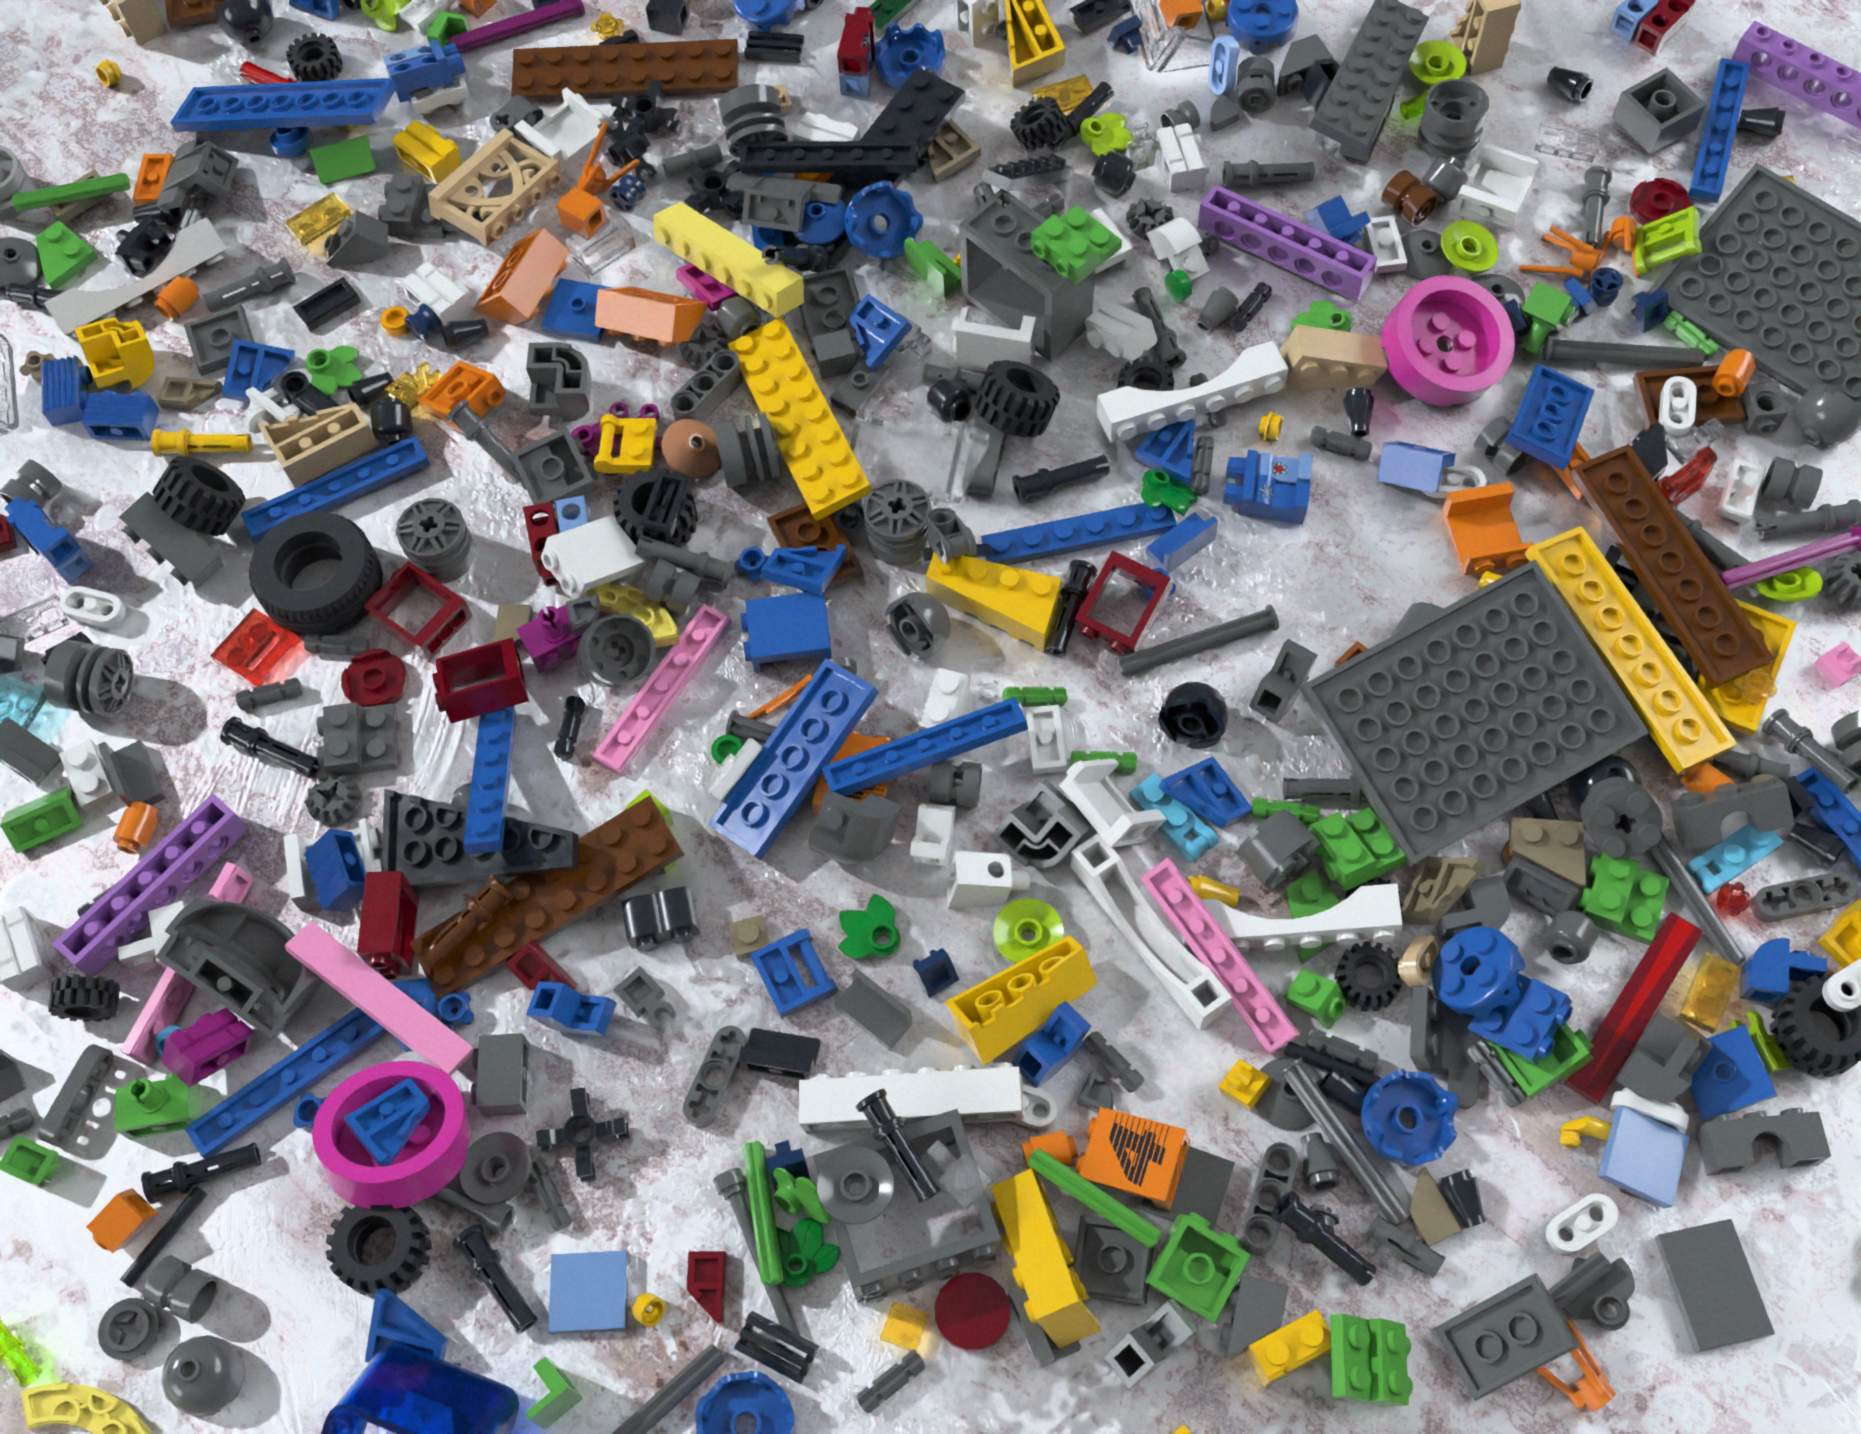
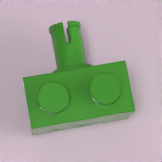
M1537 281L1522 308L1525 317L1533 323L1519 347L1529 353L1538 355V351L1550 330L1559 333L1563 326L1568 328L1577 312L1575 311L1572 296Z
M177 1073L165 1076L164 1080L153 1082L144 1078H140V1080L133 1079L128 1086L115 1088V1131L129 1140L182 1131L202 1116L201 1085L196 1083L188 1087L178 1078Z

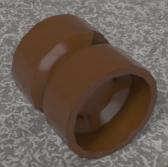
M1403 170L1395 175L1387 184L1381 195V201L1392 211H1400L1399 216L1412 227H1417L1432 214L1439 202V196L1428 186H1420L1421 182L1408 170Z

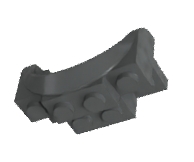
M213 894L192 900L177 914L165 930L170 937L156 955V958L272 1040L278 1038L296 1010L310 1001L324 981L286 951L285 944L295 934L282 922L254 907L235 902L221 901ZM203 941L209 942V943L213 944L214 946H211V947H210L209 945H207V944L204 943Z

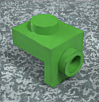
M439 11L433 25L428 28V42L437 40L440 47L449 45V38L451 36L470 31L466 17L457 13Z
M1305 969L1301 970L1283 995L1288 1005L1316 1016L1322 1027L1331 1029L1336 1020L1343 1015L1348 1004L1337 982Z
M16 1134L0 1161V1171L35 1187H39L42 1181L50 1183L61 1163L55 1160L58 1155L57 1151L50 1150Z

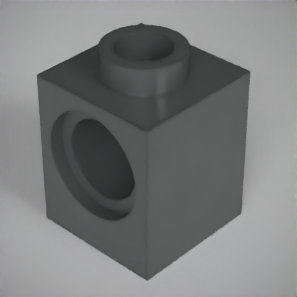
M1778 381L1747 384L1743 393L1739 396L1745 413L1742 423L1746 434H1769L1778 431L1788 414Z

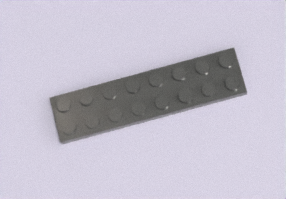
M1375 0L1309 128L1363 154L1430 17L1423 14L1419 9L1411 8L1398 0Z

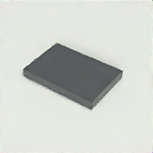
M850 265L802 276L804 303L799 305V310L812 356L814 355L812 341L814 336L848 329L851 341L857 340V333L853 329L848 316L861 301Z
M1732 1219L1659 1234L1654 1237L1696 1353L1769 1337L1775 1334Z
M1538 1273L1526 1277L1434 1328L1474 1401L1495 1392L1580 1347Z

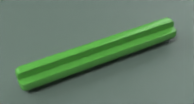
M118 173L13 194L12 204L16 211L21 212L127 191L131 189V184L126 173Z
M753 1141L744 1145L743 1154L760 1278L762 1284L766 1287H772L783 1282V1272L765 1146L760 1141Z
M1036 1149L1031 1154L1027 1163L1029 1167L1146 1247H1155L1162 1235L1161 1230L1042 1149Z

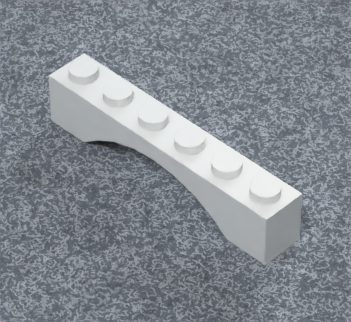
M205 217L180 230L165 260L152 273L140 281L123 288L107 291H85L70 288L44 302V305L64 335L71 332L73 337H76L74 328L87 325V323L97 318L101 321L117 315L114 309L123 304L130 308L142 302L144 299L141 295L151 289L154 294L161 292L169 284L168 280L178 275L184 279L197 272L194 266L204 261L209 266L224 258L221 252L226 250V247L209 219Z
M1270 341L1244 349L1239 358L1225 372L1195 387L1175 391H1151L1125 386L1099 394L1097 397V417L1110 443L1127 440L1150 430L1156 431L1166 425L1179 421H1188L1195 416L1216 412L1236 403L1248 402L1255 397L1274 394L1285 388L1289 368L1274 342Z
M1099 833L1072 850L1070 867L1198 1030H1202L1226 1013L1232 996L1212 971L1187 951L1163 924L1136 886L1122 859L1113 848L1108 846Z
M1397 884L1361 886L1347 899L1331 909L1312 916L1296 919H1266L1251 916L1230 908L1216 898L1201 899L1240 953L1248 952L1249 948L1261 947L1268 951H1278L1284 949L1287 945L1315 948L1326 942H1337L1339 945H1353L1358 943L1359 940L1373 939L1375 942L1384 943L1393 941L1396 937H1402V917ZM1183 938L1184 947L1187 949V951L1192 953V955L1196 956V954L1193 952V950L1190 948L1188 943Z

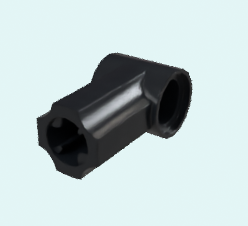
M300 371L289 372L280 381L281 390L288 404L293 403L308 417L317 415L316 411L340 406L312 385L306 375Z

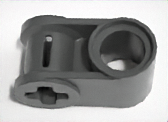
M515 95L501 109L492 114L489 122L491 128L495 131V135L505 128L511 131L514 138L518 140L514 126L521 120H524L533 127L543 119L544 112L541 108L523 97Z
M941 507L928 512L929 546L938 555L941 563H950L952 558L966 554L969 557L976 555L975 537L971 529L965 526L955 511Z

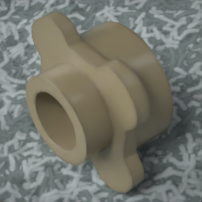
M36 350L30 351L26 355L25 364L19 368V371L23 376L30 375L32 379L41 381L42 361H54L56 358L51 353L45 355L40 354Z

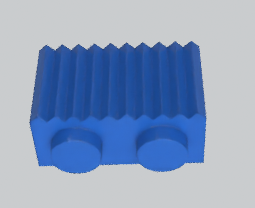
M75 355L72 357L67 356L66 359L61 357L60 360L42 361L43 415L52 427L81 421L90 393L88 385L93 383L90 368L84 366L79 357Z
M105 390L102 393H89L86 408L84 409V414H82L81 424L93 439L99 438L102 440L104 438L108 440L110 438L112 440L128 439L132 441L134 439L136 441H150L159 408L151 395L141 391H135L132 394H118L111 390Z
M328 829L303 855L306 857L305 861L308 863V871L314 880L315 890L318 892L317 898L321 904L320 907L323 910L349 912L352 911L351 908L356 907L355 904L363 900L366 871L352 832Z

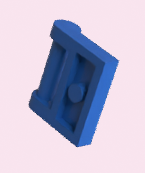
M806 928L798 930L750 954L781 1019L819 1000L830 998L839 991L835 981L829 979L811 944L813 938ZM799 949L816 986L807 989L789 951Z

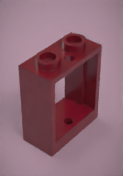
M1112 550L1075 618L1078 627L1081 628L1079 632L1094 641H1097L1098 637L1110 642L1108 646L1122 655H1126L1127 652L1134 653L1139 651L1173 589L1171 578ZM1114 573L1154 592L1130 637L1090 618Z
M407 561L401 568L397 569L391 575L390 580L379 591L374 592L364 605L373 623L428 662L473 616L463 598L410 561ZM416 587H419L444 606L413 636L389 619L388 616Z
M513 637L435 659L437 673L432 674L433 682L438 692L434 694L440 713L446 711L451 724L529 702L523 665ZM506 673V677L458 691L454 690L455 686Z
M402 871L366 872L357 954L368 966L387 980H397L400 976L412 975L414 951L409 942L416 938L420 896Z

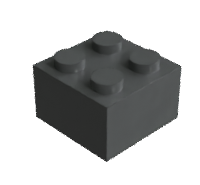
M1666 67L1621 92L1612 118L1652 155L1696 130L1707 104Z

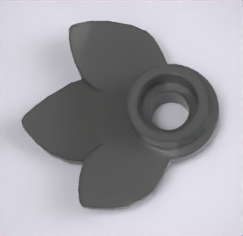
M1575 1258L1571 1272L1586 1259ZM1622 1258L1612 1262L1609 1273L1564 1308L1566 1312L1576 1319L1592 1320L1595 1325L1606 1331H1616L1625 1326L1630 1316V1308L1627 1301L1634 1292L1635 1282L1631 1269ZM1603 1305H1613L1617 1311L1614 1318L1605 1317L1601 1311Z

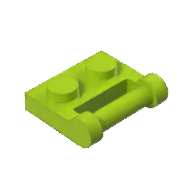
M1695 206L1637 228L1635 266L1640 275L1647 274L1652 271V268L1685 255L1694 256L1702 252L1699 240L1700 213ZM1685 241V243H1682V244H1680V245L1674 246V247H1672V248H1669V249H1667V250H1664V251H1661V252H1659V253H1656V254H1654V255L1649 256L1650 254H1652V253H1654V252H1658V251H1660V250H1662V249H1665V248H1667V247H1670V246H1672V245H1675V244H1677V243H1680V242Z

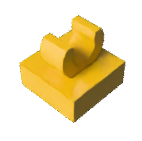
M1239 1059L1219 1084L1218 1088L1221 1094L1251 1111L1270 1086L1271 1080L1268 1075Z

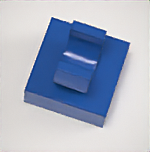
M1574 277L1563 285L1569 293L1567 295L1573 298L1575 311H1577L1574 318L1580 314L1581 308L1588 316L1598 308L1591 295Z

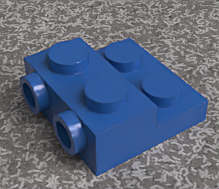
M1518 973L1516 984L1520 991L1519 1001L1513 1006L1501 1005L1494 1008L1487 1018L1474 1016L1468 1030L1537 1066L1541 1058L1546 1059L1550 1055L1555 1044L1553 1036L1558 1026L1563 1027L1568 1022L1573 1007L1570 1006L1572 1001L1567 994L1535 978L1530 979Z

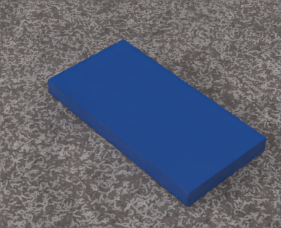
M1537 363L1531 373L1505 443L1564 471L1570 462L1595 390Z

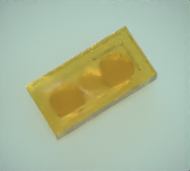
M1082 74L1032 90V99L1036 102L1037 97L1042 96L1043 99L1045 96L1053 97L1062 112L1075 109L1094 88L1086 74Z
M332 192L284 223L288 231L305 247L341 224L344 219H348L352 214L342 200Z
M1706 952L1701 958L1678 1018L1713 1034L1718 1029L1741 967Z

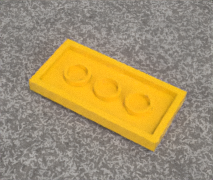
M1735 599L1775 659L1770 665L1713 690L1701 673L1695 685L1725 727L1752 737L1758 728L1797 623Z

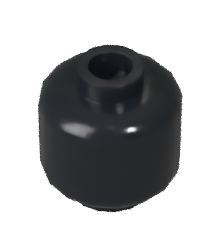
M1112 150L1108 151L1106 155L1100 154L1091 173L1095 177L1094 184L1113 195H1119L1124 188L1130 190L1137 174L1132 172L1134 163L1131 159Z
M943 378L930 387L926 397V407L931 414L948 425L956 424L965 420L970 414L972 396L965 387L955 380Z
M389 397L380 399L376 402L377 405L371 408L372 431L376 439L384 441L385 445L392 446L412 435L413 425L410 407L402 403L399 398Z

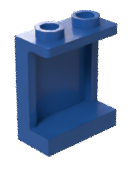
M806 592L745 600L746 613H741V624L743 633L749 634V642H743L745 660L746 662L752 661L754 672L761 671L760 663L818 656L821 665L825 659L829 660L832 658L824 592L822 595Z

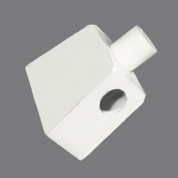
M955 851L946 875L948 908L1004 905L1011 891L1029 890V870L1011 869V858L1008 854Z

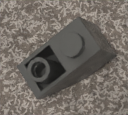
M1317 34L1291 43L1279 72L1276 90L1278 97L1301 89L1315 60L1333 59V56Z
M356 210L348 219H344L341 222L339 229L333 235L330 234L326 238L324 243L326 265L332 267L373 263L387 249L388 224Z
M1242 1275L1238 1285L1234 1286L1228 1297L1227 1307L1233 1309L1231 1324L1224 1322L1219 1346L1226 1347L1224 1359H1235L1243 1354L1252 1343L1279 1330L1282 1325L1288 1286Z

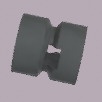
M1261 56L1249 57L1243 60L1237 67L1238 106L1247 113H1263L1269 110L1275 103L1274 65L1269 59Z
M1500 416L1493 420L1475 440L1474 448L1486 459L1494 458V466L1506 477H1510L1526 465L1532 458V455L1505 443L1512 423L1504 416Z
M1776 456L1766 473L1761 489V497L1778 502L1786 498L1789 505L1808 510L1819 490L1823 470L1806 464L1797 468L1794 461Z
M29 459L16 472L18 478L10 479L0 489V496L7 504L17 497H21L25 502L33 499L42 509L45 506L43 500L51 499L61 489L62 483L41 464Z
M659 558L642 593V597L657 604L664 601L666 602L667 609L683 616L701 577L686 570L679 573L676 570V565ZM667 578L675 581L670 593L662 590Z
M946 759L932 764L929 802L949 804L952 799H955L958 805L977 807L981 788L982 763L963 761L959 766H956L953 760ZM955 779L963 780L962 786L955 787Z
M169 1255L159 1261L151 1271L144 1285L143 1298L145 1301L161 1309L169 1308L171 1314L193 1324L199 1321L210 1309L218 1293L219 1280L198 1268L192 1270V1265Z

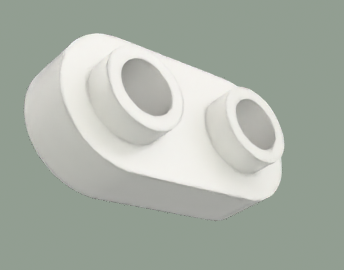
M1682 376L1669 378L1665 382L1660 394L1659 423L1663 425L1664 432L1672 436L1685 435L1690 431L1695 421L1697 389L1695 384L1688 378Z
M1454 465L1443 468L1440 487L1437 493L1422 492L1433 498H1446L1448 492L1485 486L1487 479L1484 472L1475 466Z
M83 586L69 588L62 594L59 602L60 608L70 619L103 628L116 626L123 620L126 613L124 604L114 594Z
M1861 958L1834 974L1824 983L1822 989L1823 998L1834 1010L1848 1012L1861 1005ZM1841 985L1849 986L1852 995H1845L1841 990Z
M1022 1083L1024 1119H1017L1012 1122L1037 1131L1049 1129L1054 1125L1058 1117V1105L1055 1098L1046 1091ZM1037 1108H1043L1047 1113L1044 1117L1038 1118L1033 1115V1111Z
M1628 1088L1613 1094L1610 1110L1615 1113L1617 1107L1626 1106L1685 1134L1689 1116L1683 1112V1108L1680 1105L1669 1101L1657 1102L1638 1095Z
M1594 1193L1586 1196L1549 1222L1546 1228V1239L1549 1245L1556 1252L1565 1255L1578 1252L1616 1225L1619 1215L1617 1206L1612 1199L1603 1194ZM1590 1210H1596L1600 1214V1222L1592 1220L1589 1214ZM1559 1230L1568 1231L1571 1240L1569 1242L1562 1240L1559 1236Z

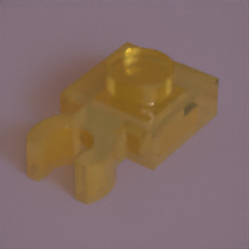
M426 361L418 365L417 373L414 375L406 371L385 388L386 397L399 398L402 403L410 407V411L419 405L417 400L441 378V373L438 369L432 374H428L430 370L429 364Z

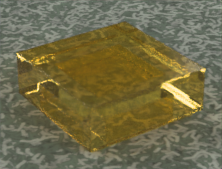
M893 1301L880 1340L908 1351L915 1350L917 1352L930 1317L929 1314Z

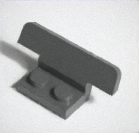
M194 139L184 143L177 149L157 200V205L162 211L180 207L186 191L191 189L195 183L203 187L207 192L223 199L229 191L239 160L209 140L204 143L199 139Z
M735 172L727 179L726 189L745 191L741 224L802 233L805 202L808 203L811 200L838 204L842 196L841 186L756 173Z
M1468 971V975L1474 974V972ZM1413 986L1410 1058L1417 1070L1448 1074V1091L1457 1097L1458 1108L1469 1109L1477 1103L1479 1089V1062L1475 1063L1467 1051L1470 1046L1480 1040L1478 1035L1468 1030L1474 1015L1465 1014L1462 1018L1440 999H1434L1428 986Z

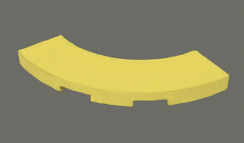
M608 582L586 592L585 597L598 593L600 611L611 614L631 615L641 620L651 630L656 648L680 644L677 627L665 607L663 608L659 604L642 597L643 590L631 585L625 587Z
M53 1383L20 1391L27 1429L30 1430L52 1425H73L89 1430L94 1434H152L142 1417L125 1401L95 1387L71 1383Z

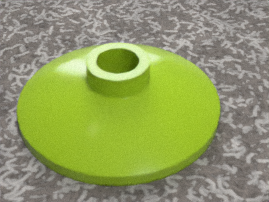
M1439 40L1426 41L1417 45L1408 61V68L1411 74L1420 82L1430 86L1443 80L1461 79L1467 66L1466 58L1458 47Z
M1459 220L1449 224L1442 233V250L1447 259L1459 269L1470 273H1482L1491 269L1496 263L1499 255L1497 242L1492 234L1483 226L1472 221Z
M1805 566L1752 584L1756 590L1765 596L1780 601L1796 602L1817 596L1822 589L1823 581L1814 569Z
M1022 898L1007 904L998 913L993 925V938L1002 956L1010 962L1017 964L1063 939L1064 927L1060 915L1051 905L1039 899ZM1025 932H1031L1035 935V938L1031 941H1025L1022 935Z

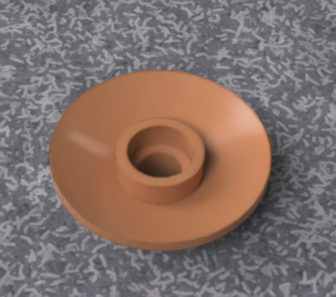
M681 419L671 424L663 434L661 442L663 456L667 464L678 474L692 479H700L709 476L718 468L721 458L715 432L705 423L695 419ZM691 441L696 442L700 448L694 447Z

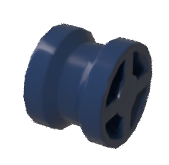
M625 174L619 180L620 185L611 189L609 196L618 208L630 213L636 208V202L646 196L647 191L637 178Z
M1609 267L1599 268L1593 273L1586 291L1594 299L1597 306L1606 307L1615 302L1618 292L1623 285L1622 275L1617 270Z
M424 303L417 307L415 314H409L404 318L408 329L422 342L429 339V334L432 331H439L441 326H443L437 314Z

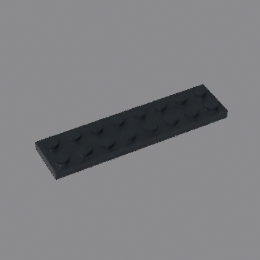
M917 66L860 141H918L919 160L966 99L965 91ZM834 173L827 183L841 186L842 196L840 199L847 208L853 196L865 187L880 181L892 182V187L897 188L908 173ZM846 230L835 241L822 245L830 256V262L826 269H834L852 247ZM788 231L783 238L784 246L796 247L799 244H804L794 236L792 231Z

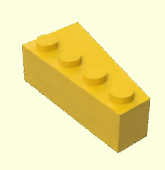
M935 552L933 553L926 574L928 594L962 613L968 612L978 617L980 622L988 626L994 625L1008 632V636L1018 641L1021 639L1034 645V649L1042 653L1045 652V646L1048 642L1061 599L1062 578L964 555L952 558L950 563L943 564Z
M1069 935L945 1001V1004L959 1036L985 1066L1046 1022L1058 1005L1064 1001H1067L1069 1004L1098 982L1084 948Z
M1032 1168L991 1186L995 1201L990 1203L991 1209L997 1222L1004 1225L1006 1233L1001 1235V1238L1009 1256L1015 1257L1017 1266L1012 1268L1013 1274L1020 1289L1026 1290L1029 1300L1024 1302V1307L1032 1324L1039 1323L1059 1349L1101 1331L1097 1317L1093 1316L1083 1303L1089 1299L1084 1285L1080 1282L1074 1268H1068V1265L1074 1263L1073 1257L1062 1235H1056V1232L1060 1231L1061 1227L1044 1185Z

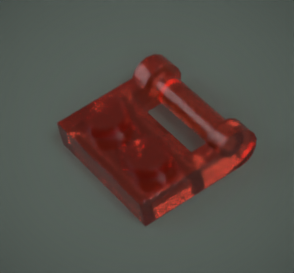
M1703 447L1695 453L1694 459L1670 477L1664 476L1656 483L1670 505L1674 503L1679 506L1703 487L1717 462V455L1710 447Z
M253 608L210 656L214 662L254 688L264 683L262 679L290 648L294 649L301 640L292 631L279 625L256 608ZM275 636L280 639L278 643L252 671L249 670L247 667Z

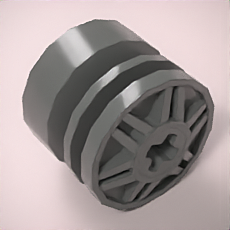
M1448 79L1433 85L1426 95L1423 116L1421 117L1418 129V142L1422 149L1433 157H1442L1447 160L1451 155L1459 160L1473 154L1479 145L1480 136L1483 131L1482 126L1489 109V98L1485 91L1475 83L1464 79Z
M766 84L741 86L730 90L718 101L722 123L727 127L725 129V136L729 153L734 157L740 158L742 142L788 141L784 118L780 116L781 105L778 92L773 86Z
M766 412L757 413L760 427L753 429L750 415L745 416V431L741 432L738 431L733 419L712 423L727 488L748 484V469L754 468L758 479L764 481L762 466L769 465L772 479L780 477L781 456L775 430L769 422Z
M895 479L879 484L866 497L863 509L869 549L877 559L890 565L903 566L915 563L924 557L923 550L930 547L928 542L927 514L932 510L929 495L921 486L908 480Z
M427 498L413 503L404 510L398 519L396 535L408 561L440 583L457 580L470 570L475 561L477 549L461 511L452 502L441 498Z
M614 614L591 624L581 634L576 647V660L581 672L592 683L601 687L617 688L641 679L651 669L656 657V643L651 630L641 620L625 614ZM611 647L614 650L618 649L619 655L614 658L613 656H607L606 650Z
M73 640L62 641L51 652L45 666L43 683L48 703L55 708L72 711L83 710L88 714L114 717L122 711L132 690L134 673L131 657L124 649L109 648L107 646L95 647L90 643Z

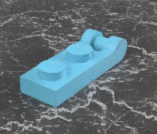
M1153 773L1129 792V799L1140 811L1159 809L1166 817V821L1158 830L1188 862L1194 863L1201 857V852L1204 849H1211L1218 844L1219 838L1186 805L1161 791L1158 786L1162 779L1156 773ZM1191 833L1197 837L1192 842L1185 838Z
M1748 823L1724 839L1722 843H1718L1702 855L1691 860L1685 867L1691 876L1695 875L1703 884L1700 888L1709 896L1779 849L1784 842L1773 830L1759 834ZM1710 865L1715 870L1717 875L1714 876L1707 868V866Z

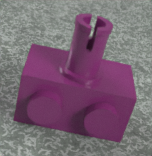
M566 604L557 609L553 606H547V614H545L542 608L538 613L537 619L516 628L539 674L546 670H554L562 662L576 656V647L583 632L574 635Z

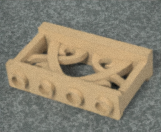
M503 128L428 193L431 216L438 220L445 219L482 241V245L489 247L494 241L499 240L514 223H518L527 211L533 206L538 205L549 191L557 188L561 181L560 161L555 158L550 159L514 138L511 131ZM513 156L516 157V158H518V159L521 160V161L517 163V162L515 161V159L513 158ZM529 167H533V168L537 169L539 172H538L536 175H534V174H535V170H533V169L523 170V169L529 168ZM511 176L513 182L511 195L483 198V182L486 180H503ZM474 190L477 191V194H476L475 197H474V194L472 193ZM458 208L466 209V213L463 212V211H461V210L458 209ZM475 211H480V218L482 220L485 216L490 215L483 222L472 217Z

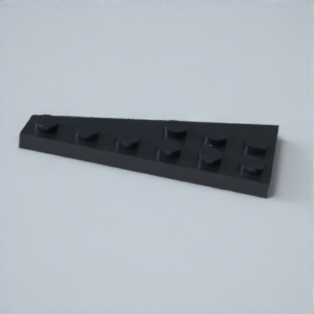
M384 789L381 871H402L414 889L488 880L491 875L499 879L578 869L579 835L573 831L524 822L506 816L502 851L466 855L463 843L468 812L467 807L432 801L419 796L406 795Z

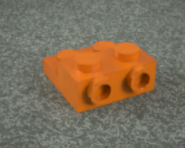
M459 360L417 402L423 410L441 417L446 426L465 434L453 421L448 422L445 419L447 414L459 402L467 399L469 401L468 406L482 419L490 409L502 403L503 396L507 392L495 374Z

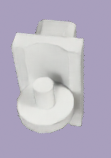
M412 0L399 11V14L403 20L412 26L413 30L425 36L428 28L431 26L430 22L437 17L439 11L451 13L450 6L456 0Z
M254 387L246 390V395L250 399V405L244 412V416L247 417L245 427L250 432L255 434L262 432L257 425L260 423L278 424L287 422V417L296 415L298 419H301V410L293 403L281 408L282 398L273 388L263 393Z

